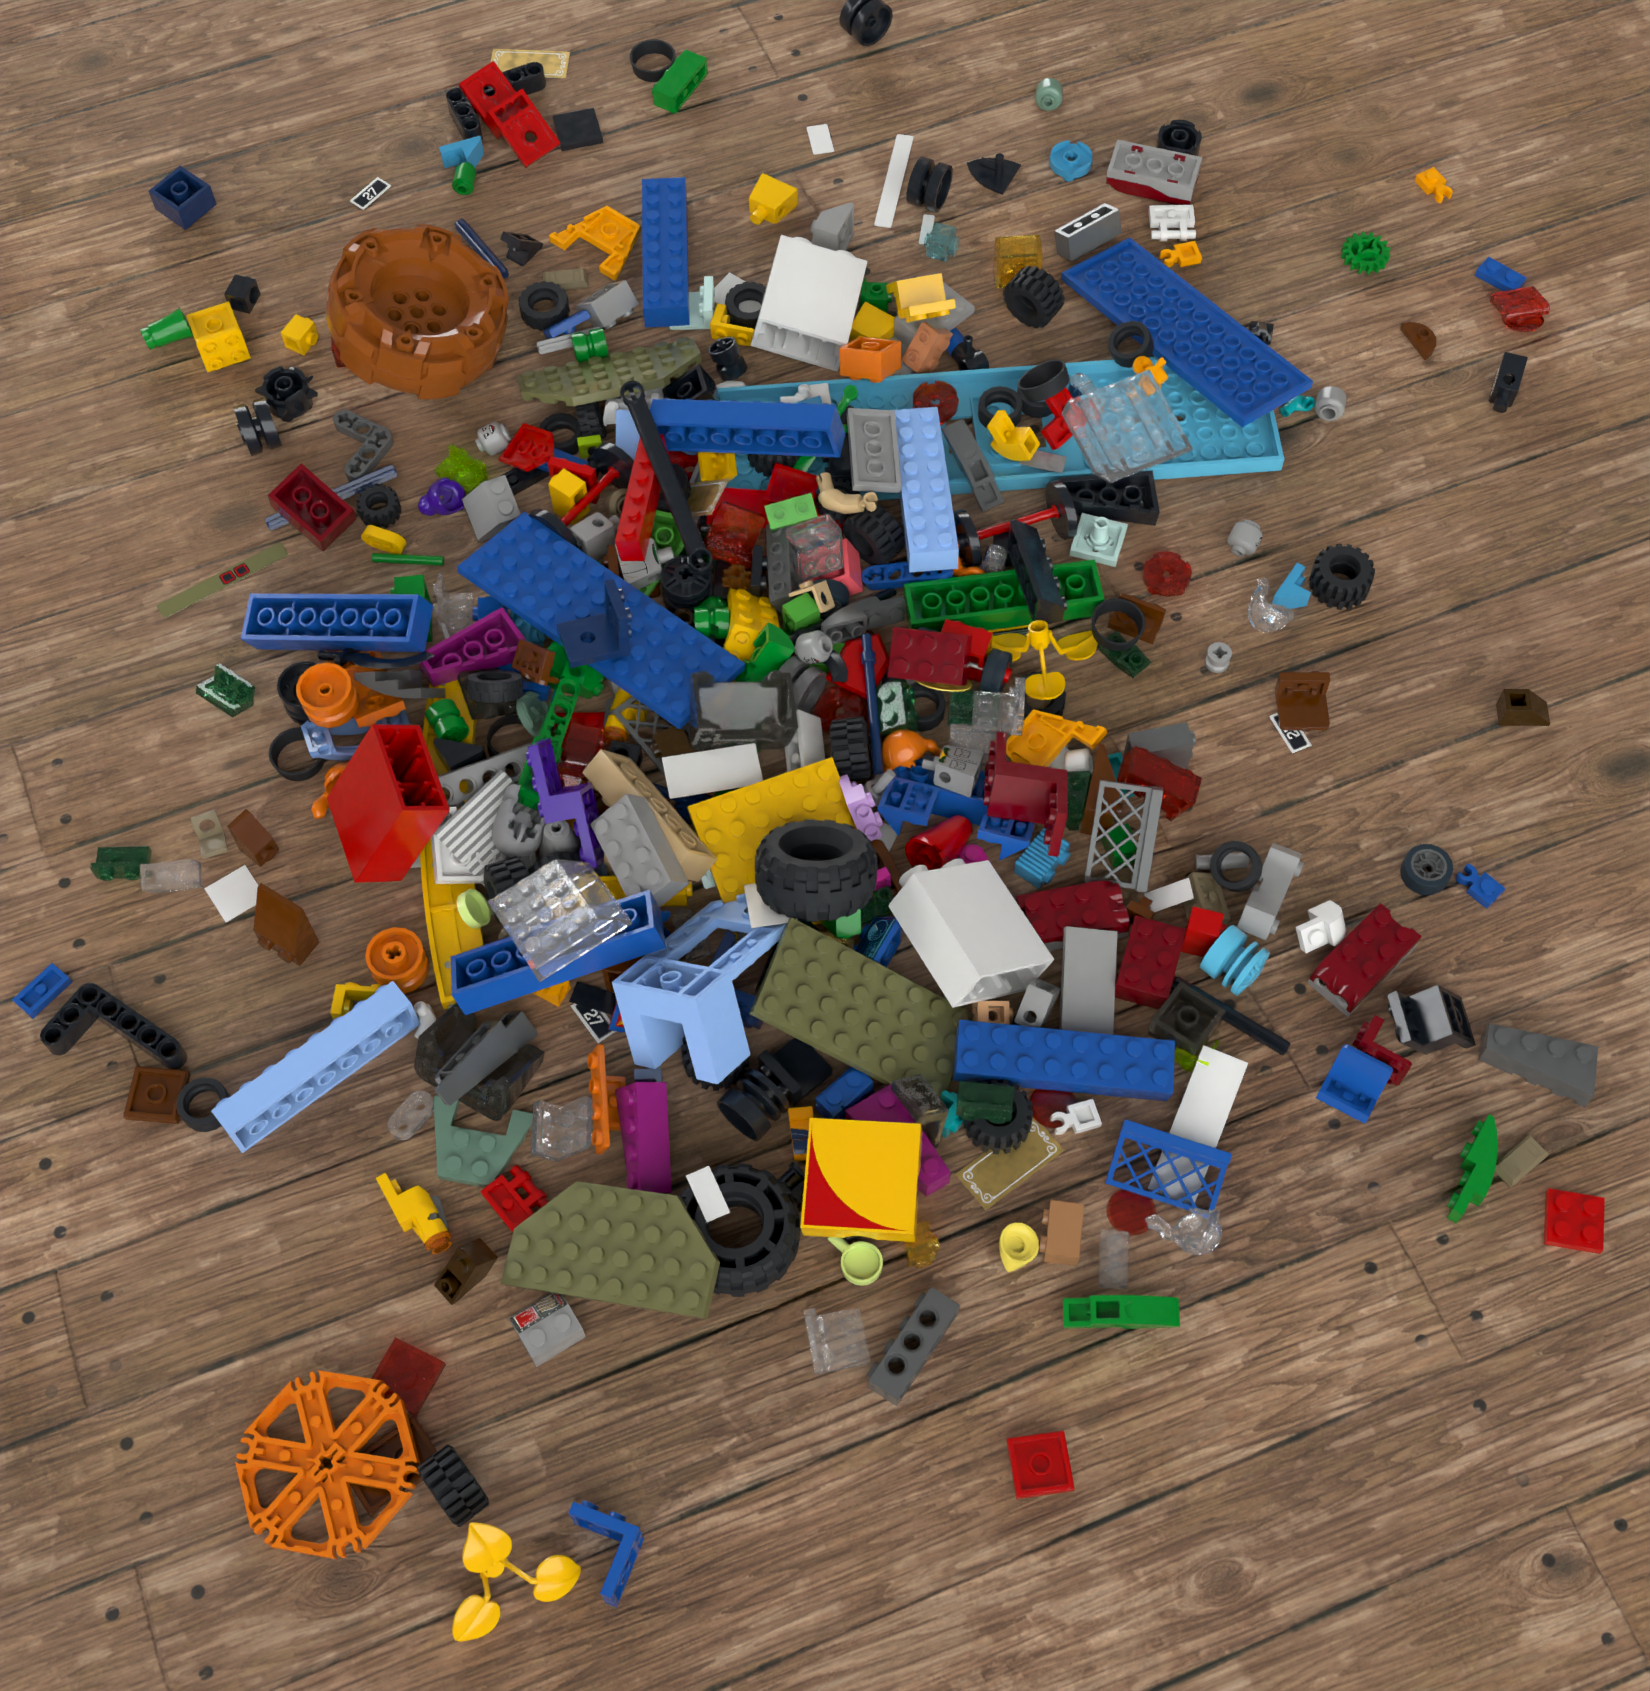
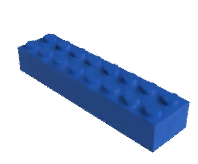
M685 177L642 179L643 313L645 328L690 325L688 216Z
M663 398L652 399L650 412L658 432L664 435L668 451L840 457L845 438V431L837 407L828 403H768L760 401H706Z
M250 593L241 640L256 649L343 651L345 648H352L354 651L425 652L433 605L420 595Z
M649 889L451 956L452 996L463 1013L467 1015L664 949L666 944L661 909Z
M959 1020L955 1037L953 1081L972 1083L986 1081L987 1084H991V1079H997L998 1083H1003V1079L1009 1080L1008 1085L1013 1086L1016 1083L1019 1087L1167 1102L1173 1094L1175 1041Z

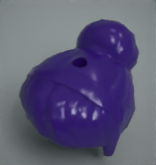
M447 477L438 479L429 487L427 494L420 498L418 503L419 511L428 516L456 513L463 509L462 499L466 497V492L463 486L455 480H450Z

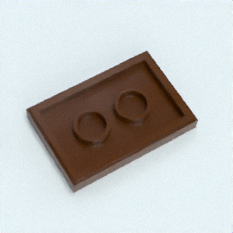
M415 1416L409 1418V1423L421 1464L437 1452ZM398 1427L361 1453L394 1459L399 1458L403 1453V1446ZM410 1463V1464H408V1465H412V1466H415L416 1468H418L417 1466H418L419 1464H417V1463ZM410 1473L406 1479L407 1483L410 1482L414 1485H418L423 1481L421 1476L416 1473ZM350 1484L370 1517L383 1510L391 1500V1494L388 1490ZM403 1488V1489H402L403 1492H408V1491H409V1490L406 1489V1488Z

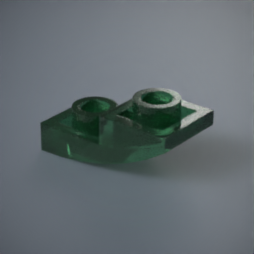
M1117 630L1106 638L1118 643L1127 642ZM1101 645L1097 646L1109 661L1132 678L1151 664V661L1136 645L1124 651H1111Z

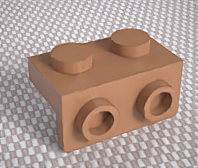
M922 322L906 350L902 362L916 373H932L937 368L942 353L948 348L949 340L953 333L948 329H934L927 322Z

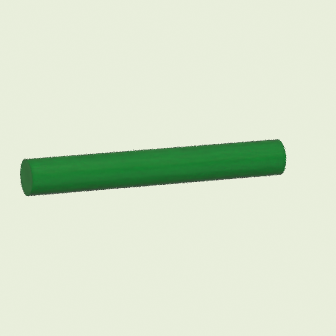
M372 553V562L444 566V556Z

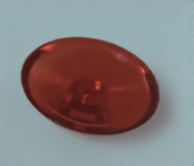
M1530 310L1510 311L1502 318L1507 328L1518 332L1534 331L1544 324V318L1539 313Z
M1035 1089L1030 1097L1033 1118L1041 1125L1049 1128L1063 1126L1060 1120L1050 1121L1053 1113L1063 1112L1067 1114V1106L1077 1103L1072 1092Z
M1121 1189L1115 1192L1107 1203L1106 1212L1109 1222L1117 1231L1123 1234L1140 1235L1148 1231L1154 1224L1156 1207L1151 1198Z

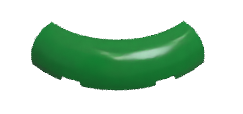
M771 623L765 625L753 642L755 649L750 659L743 661L745 663V670L736 677L726 710V714L730 715L728 729L723 730L722 748L755 743L757 753L761 751L762 722L771 683L781 666L795 651L789 636L782 629Z

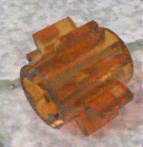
M732 564L728 570H723V587L728 586L729 590L730 588L735 590L751 588V571L745 572V565Z

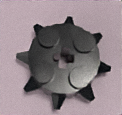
M279 366L270 370L264 375L262 386L255 389L256 393L265 398L270 413L277 418H281L283 422H290L294 418L302 416L312 408V398L318 396V392L309 388L308 385L313 379V375L305 377L304 373L296 367L283 369V366Z

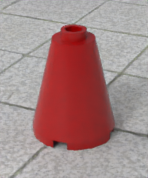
M955 815L910 838L909 842L905 845V854L911 866L913 867L915 864L916 866L925 865L928 870H935L957 859L972 835L971 822L966 817Z

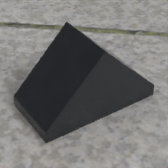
M434 738L433 743L437 755L448 772L486 759L483 746Z

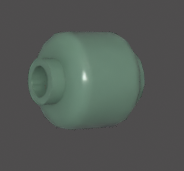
M1053 78L1041 80L1037 85L1035 93L1037 106L1045 111L1057 109L1063 99L1061 83Z

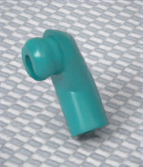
M1298 395L1280 408V413L1282 416L1288 417L1294 411H1310L1315 406V400L1311 396Z

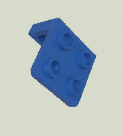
M1345 1044L1333 1063L1316 1099L1366 1124L1393 1072V1068Z

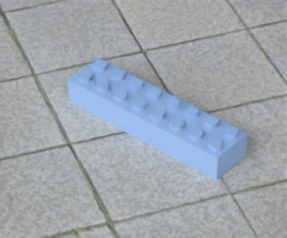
M938 407L895 410L902 485L899 498L909 572L958 569L959 548Z
M393 981L388 985H382L375 991L374 995L367 1000L358 1002L346 1015L334 1019L325 1030L313 1034L304 1045L289 1051L280 1062L268 1066L259 1077L243 1084L239 1091L231 1097L219 1101L216 1107L211 1110L239 1150L244 1153L418 1027L420 1022L411 1002Z

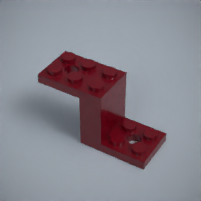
M997 731L995 741H990L989 761H986L984 772L985 792L983 805L987 806V816L1044 824V829H1046L1044 844L1048 845V855L1058 857L1068 815L1067 770L1006 761L1007 733Z

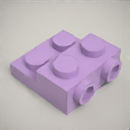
M847 774L841 776L839 783L857 830L862 831L871 841L883 837L879 828L883 826L878 811L873 813L871 808L876 806L871 792L865 793L862 784L851 783Z

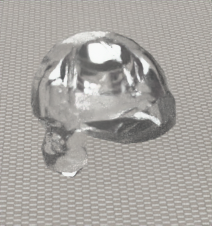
M1267 578L1258 580V587L1252 593V601L1248 605L1247 613L1250 624L1256 630L1271 633L1285 627L1293 619L1294 613L1285 606L1269 604L1267 602L1266 596L1270 590Z
M1189 1208L1192 1214L1182 1217L1175 1226H1170L1159 1215L1148 1216L1145 1219L1148 1229L1156 1230L1163 1239L1175 1241L1183 1251L1192 1255H1202L1211 1252L1219 1245L1222 1238V1225L1219 1219L1220 1211L1217 1209L1206 1211L1199 1208Z

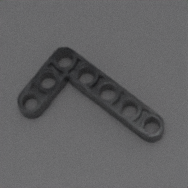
M530 62L502 72L516 92L523 89L529 95L543 90L546 86L544 68L539 62ZM486 86L483 88V92L487 96L495 94L492 87ZM460 87L449 90L446 93L449 113L463 140L480 136L483 141L480 121L476 115L477 111Z
M94 983L82 985L45 1025L40 1033L41 1041L52 1054L63 1055L76 1044L98 1019L169 1069H179L187 1061L185 1050L174 1037ZM97 996L93 1001L88 1002L92 997ZM117 1009L114 1014L108 1015L112 1010ZM79 1016L75 1021L70 1022L74 1017ZM136 1023L133 1028L128 1029L131 1024ZM60 1036L59 1040L52 1043L56 1037ZM156 1037L153 1042L147 1043L150 1038ZM177 1050L173 1056L167 1057L171 1051Z

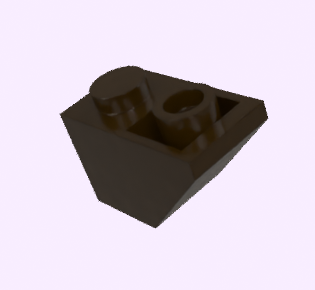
M1503 689L1496 703L1499 726L1550 725L1548 705L1545 700L1529 689Z
M481 1238L461 1245L454 1252L434 1286L453 1305L486 1277L498 1257Z

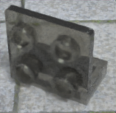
M921 1074L894 1080L891 1090L916 1123L921 1124L923 1132L933 1147L937 1149L949 1111L946 1104L941 1101L932 1086L927 1083Z

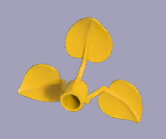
M1043 620L1031 622L1028 626L1029 633L1026 634V637L1019 633L993 636L992 649L996 648L1011 653L1012 662L1021 657V652H1027L1030 644L1034 649L1039 650L1042 674H1034L1024 682L1025 693L1038 700L1057 698L1063 693L1066 686L1065 678L1061 673L1051 672L1047 674L1044 649L1048 647L1050 641L1059 655L1065 654L1069 660L1074 661L1090 658L1096 652L1098 645L1092 631L1068 635L1056 642L1052 636V631L1048 629L1047 622Z
M469 1523L462 1561L466 1569L471 1572L480 1573L484 1587V1597L471 1595L461 1603L453 1620V1638L458 1642L480 1638L492 1631L497 1625L500 1618V1607L497 1602L489 1601L491 1593L488 1578H495L501 1575L504 1567L509 1568L528 1583L535 1584L533 1595L537 1600L550 1602L563 1597L574 1587L580 1576L581 1566L568 1556L553 1555L546 1558L538 1566L536 1578L530 1577L506 1558L511 1552L512 1541L505 1531L489 1524Z

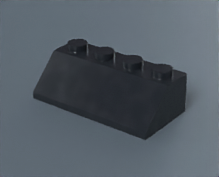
M1016 519L1010 520L1007 549L1032 622L1043 620L1047 624L1063 621L1064 611H1067V603L1065 597L1060 596V583L1058 577L1053 576V564L1051 558L1046 556L1044 538H1040L1037 528Z

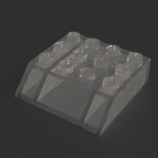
M1150 369L1070 399L1061 413L1093 474L1109 483L1193 450Z
M555 859L488 901L498 920L539 982L633 924L587 862Z

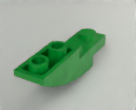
M1490 1114L1484 1122L1478 1120L1471 1135L1475 1136L1472 1144L1467 1142L1460 1154V1157L1464 1160L1459 1168L1465 1170L1458 1183L1462 1186L1459 1194L1453 1193L1446 1206L1451 1209L1447 1219L1456 1224L1465 1213L1470 1202L1476 1206L1482 1203L1492 1183L1497 1162L1498 1139L1495 1119Z
M1090 1295V1298H1063L1064 1328L1122 1327L1123 1329L1180 1327L1179 1298L1144 1295Z

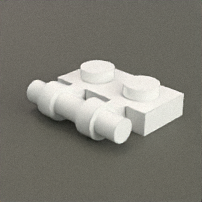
M1193 205L1149 206L1150 228H1159V230H1151V240L1159 239L1160 242H1167V239L1187 241V239L1196 238V230H1187V228H1194L1195 225ZM1167 228H1179V230H1167Z

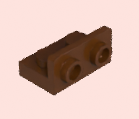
M1120 593V599L1134 603L1143 612L1146 624L1139 640L1153 645L1163 624L1166 609L1155 603L1140 600L1133 595ZM1113 612L1107 628L1136 638L1138 629L1134 620L1125 613Z
M519 639L511 667L519 670L522 677L533 679V682L548 686L549 682L556 684L559 682L558 678L549 675L556 653L528 640Z

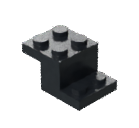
M1439 985L1412 996H1407L1399 991L1387 994L1390 1002L1388 1010L1395 1020L1397 1027L1395 1034L1401 1044L1425 1055L1452 1044H1457L1466 1049L1476 1045L1461 996Z

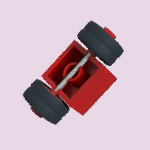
M946 619L941 632L972 635L967 679L980 682V690L1000 695L1005 684L1009 683L1012 675V654L996 648L992 649V632H988L983 628L965 625L960 621ZM919 627V628H918V629H921V630L936 631V630H932V629H929V628H926V627Z

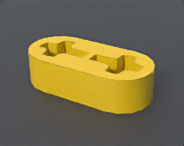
M373 525L366 526L361 535V539L367 545L391 554H401L407 544L406 540L399 534Z

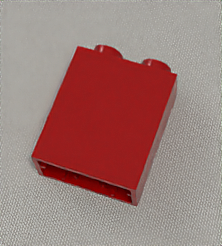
M372 724L327 796V801L355 883L402 881L450 811L420 725Z

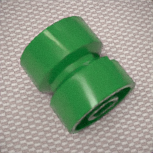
M602 328L590 330L588 335L584 332L571 334L575 357L579 363L588 361L591 356H600L601 358L609 356Z
M694 607V629L707 638L713 635L715 639H726L729 631V607H715L713 611H710L708 607Z
M442 699L428 707L425 717L431 728L434 729L437 738L461 742L468 736L469 727L464 718L460 717V711L453 700Z

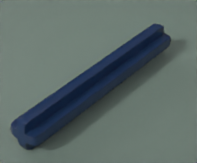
M461 218L459 221H456L455 229L473 250L485 261L495 265L503 279L509 276L508 269L465 219Z

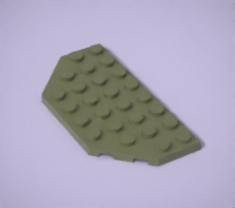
M683 337L673 343L660 342L655 344L654 347H637L631 352L626 353L614 352L604 358L594 356L585 362L571 361L561 367L548 366L542 371H525L516 377L523 400L531 401L535 397L540 399L542 403L557 404L558 400L566 402V406H578L620 397V390L623 384L632 380L639 382L643 386L644 391L665 387L670 384L671 377L679 378L689 371V365L692 363L693 365H698L702 362L693 338ZM633 388L634 393L641 392V390Z
M576 1181L514 1228L501 1284L708 1320L720 1261L715 1253L711 1251L705 1241L706 1238L696 1222L691 1218L686 1209L687 1207L680 1197Z

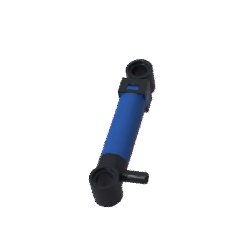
M956 327L950 332L953 335L949 340L950 344L946 351L958 364L959 370L989 369L986 355L979 349L975 350L972 346L973 337L971 335L964 337Z

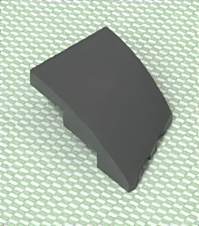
M422 670L354 673L356 681L382 694L401 698H446L445 688H423Z

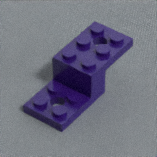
M551 738L541 739L528 746V751L526 752L528 765L532 766L534 773L532 785L534 791L538 792L540 799L538 803L539 814L541 817H544L545 824L575 818L574 831L576 836L580 837L582 845L580 847L581 860L586 862L587 869L598 867L604 861L605 853L590 825L599 817L592 782L562 788Z

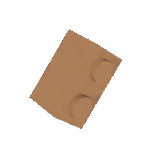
M1051 1200L1049 1209H1043L1042 1225L1047 1226L1046 1236L1041 1235L1039 1252L1044 1253V1262L1077 1266L1080 1257L1084 1204Z

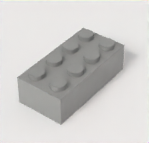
M625 794L590 824L626 897L650 889L658 906L661 907L689 884L645 797Z

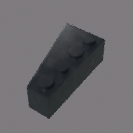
M1153 470L1059 478L1071 495L1076 515L1081 516L1082 513L1097 517H1105L1109 520L1156 525L1160 511Z

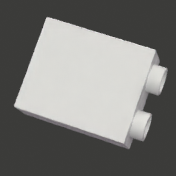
M781 235L751 346L838 372L840 366L839 348L846 345L849 340L867 261L856 258L852 253L845 250L833 251L814 245L802 237L791 238Z
M959 858L935 870H928L925 865H918L905 872L899 879L902 889L888 907L952 1008L1026 991L1028 984L1038 978L1053 962L1054 958L989 860L965 864L963 859Z

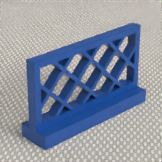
M1125 1119L1120 1129V1135L1105 1184L1212 1218L1232 1153ZM1125 1138L1136 1141L1141 1152L1127 1159L1122 1150ZM1142 1144H1145V1145H1148V1146H1151V1147L1148 1148V1149H1146V1150H1144ZM1154 1148L1160 1149L1168 1161L1153 1167L1146 1153ZM1168 1152L1176 1154L1177 1156L1171 1159ZM1121 1154L1124 1161L1117 1164L1119 1156ZM1143 1155L1150 1170L1136 1176L1129 1161ZM1180 1157H1185L1190 1160L1194 1169L1180 1176L1173 1161ZM1195 1161L1200 1162V1163H1204V1164L1201 1165V1166H1199V1167H1197ZM1126 1164L1133 1179L1125 1183L1112 1180L1115 1169ZM1170 1164L1177 1178L1163 1185L1155 1170ZM1208 1165L1219 1168L1217 1180L1207 1185L1199 1170ZM1152 1172L1159 1188L1149 1192L1143 1190L1138 1179ZM1196 1172L1203 1187L1189 1193L1182 1179ZM1135 1181L1138 1188L1130 1186L1128 1184ZM1179 1181L1186 1196L1176 1201L1170 1199L1165 1188ZM1215 1185L1214 1190H1213V1194H1212L1211 1191H1210V1189H1209V1187ZM1162 1190L1164 1196L1155 1193ZM1206 1190L1210 1198L1208 1210L1198 1208L1192 1196ZM1188 1199L1191 1205L1182 1203V1201Z

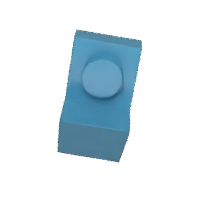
M480 136L439 147L444 168L456 166L463 162H468L476 167L484 155Z
M1296 563L1274 595L1270 610L1275 612L1307 606L1311 592L1302 588L1306 579L1303 577L1305 566Z

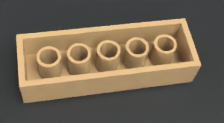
M601 749L584 769L583 774L588 778V783L592 782L593 789L599 791L603 796L602 801L609 807L625 794L646 798L688 880L699 882L716 862L717 858L699 839L696 833L631 758Z

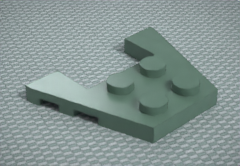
M435 1095L434 1117L437 1176L441 1180L485 1188L502 1175L510 1163L512 1155L518 1146L522 1145L526 1139V1134L538 1119L535 1113L513 1110L505 1136L455 1127L453 1125L460 1104L459 1100L448 1106L444 1104L439 1096Z

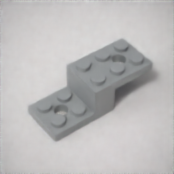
M943 282L946 300L955 299L956 308L951 309L949 315L928 319L927 314V319L906 323L905 318L899 319V316H896L894 318V336L890 340L901 341V369L894 372L891 376L918 374L902 362V358L922 322H927L934 329H948L951 331L974 313L975 306Z

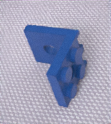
M583 1500L581 1504L573 1502L569 1515L575 1525L621 1542L600 1592L606 1604L617 1608L644 1541L642 1532L639 1531L640 1527L626 1522L627 1518L613 1511H610L609 1515L598 1511L599 1507L588 1501Z

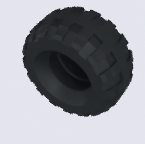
M815 819L789 822L782 827L778 826L771 830L769 835L764 836L756 850L755 884L757 892L764 904L770 906L771 910L778 914H784L788 918L792 917L794 919L798 918L809 922H817L818 920L832 921L838 920L843 916L848 917L855 914L858 909L864 908L873 895V890H876V850L873 849L871 840L867 838V835L859 829H854L851 825L836 823L832 820L819 821Z
M740 1163L739 1166H728L727 1164L715 1166V1170L712 1173L728 1208L745 1207L754 1211L761 1218L762 1231L754 1242L745 1247L730 1249L720 1246L710 1236L709 1225L711 1221L706 1222L691 1186L684 1188L679 1197L687 1207L686 1209L691 1218L696 1222L706 1238L705 1241L711 1251L715 1253L720 1261L713 1293L718 1295L720 1293L730 1294L732 1297H745L747 1293L762 1292L768 1289V1286L776 1280L779 1281L787 1273V1269L792 1261L795 1260L801 1235L797 1205L785 1184H781L774 1174L765 1169L758 1170L750 1164Z

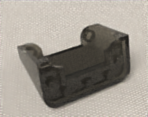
M778 670L771 671L763 678L762 682H715L714 676L706 671L691 674L689 679L691 748L702 751L755 743L756 749L759 750L780 749L790 744L798 729L791 673H782Z
M456 1002L418 1037L414 1069L422 1080L434 1087L438 1086L435 1081V1075L476 1031L477 1020L474 1012L465 1015ZM530 1044L521 1046L518 1053L512 1055L458 1100L491 1120H501L541 1066L545 1052Z

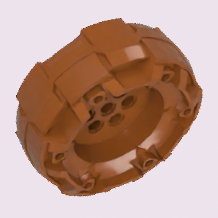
M421 223L415 226L414 229L400 228L389 230L371 228L357 235L343 248L342 258L335 266L328 285L326 320L334 343L340 351V360L360 379L370 385L377 382L397 391L416 394L418 399H440L459 394L460 388L471 384L488 369H492L505 337L509 296L505 281L498 268L462 244L461 236L440 227Z

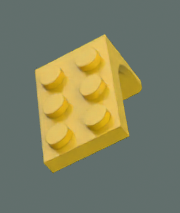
M229 301L186 315L207 373L251 359Z
M730 588L727 595L730 625L723 649L743 662L745 659H750L755 649L753 642L767 623L779 627L777 611L767 597L759 598L751 595L746 590Z

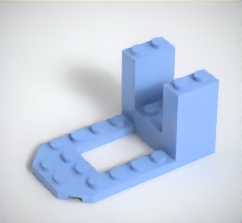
M745 893L736 895V901L724 904L722 899L713 901L665 939L666 948L646 954L616 978L612 985L634 1064L656 1069L673 1053L678 1051L681 1045H683L682 1039L685 1035L696 1079L719 1084L750 1056L732 980L736 979L740 973L780 940L786 923L751 928ZM717 928L728 929L732 932L748 933L709 967L678 961Z

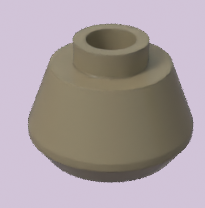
M627 489L612 490L606 495L604 505L611 516L616 515L619 519L621 518Z

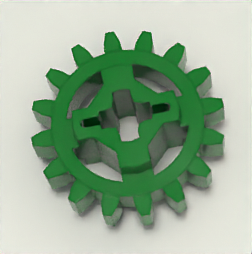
M1361 231L1360 236L1353 233L1352 238H1346L1341 249V259H1345L1344 265H1351V271L1358 269V274L1366 271V274L1370 275L1372 270L1378 273L1380 268H1385L1390 258L1391 248L1386 247L1387 241H1380V235L1373 237V232L1366 235L1364 231Z

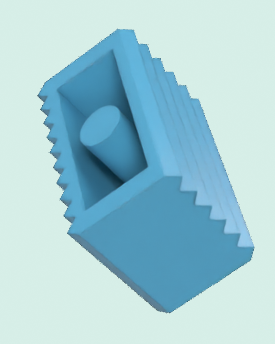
M1044 828L1016 861L1014 870L1016 875H1019L1020 878L1031 883L1037 889H1040L1044 883L1049 884L1056 875L1054 870L1059 864L1064 866L1071 856V853H1069L1070 843L1063 838L1058 857L1048 855V845L1044 844L1046 830Z

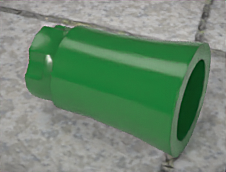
M180 307L167 316L148 324V327L140 329L150 350L157 346L160 348L182 339L194 337Z

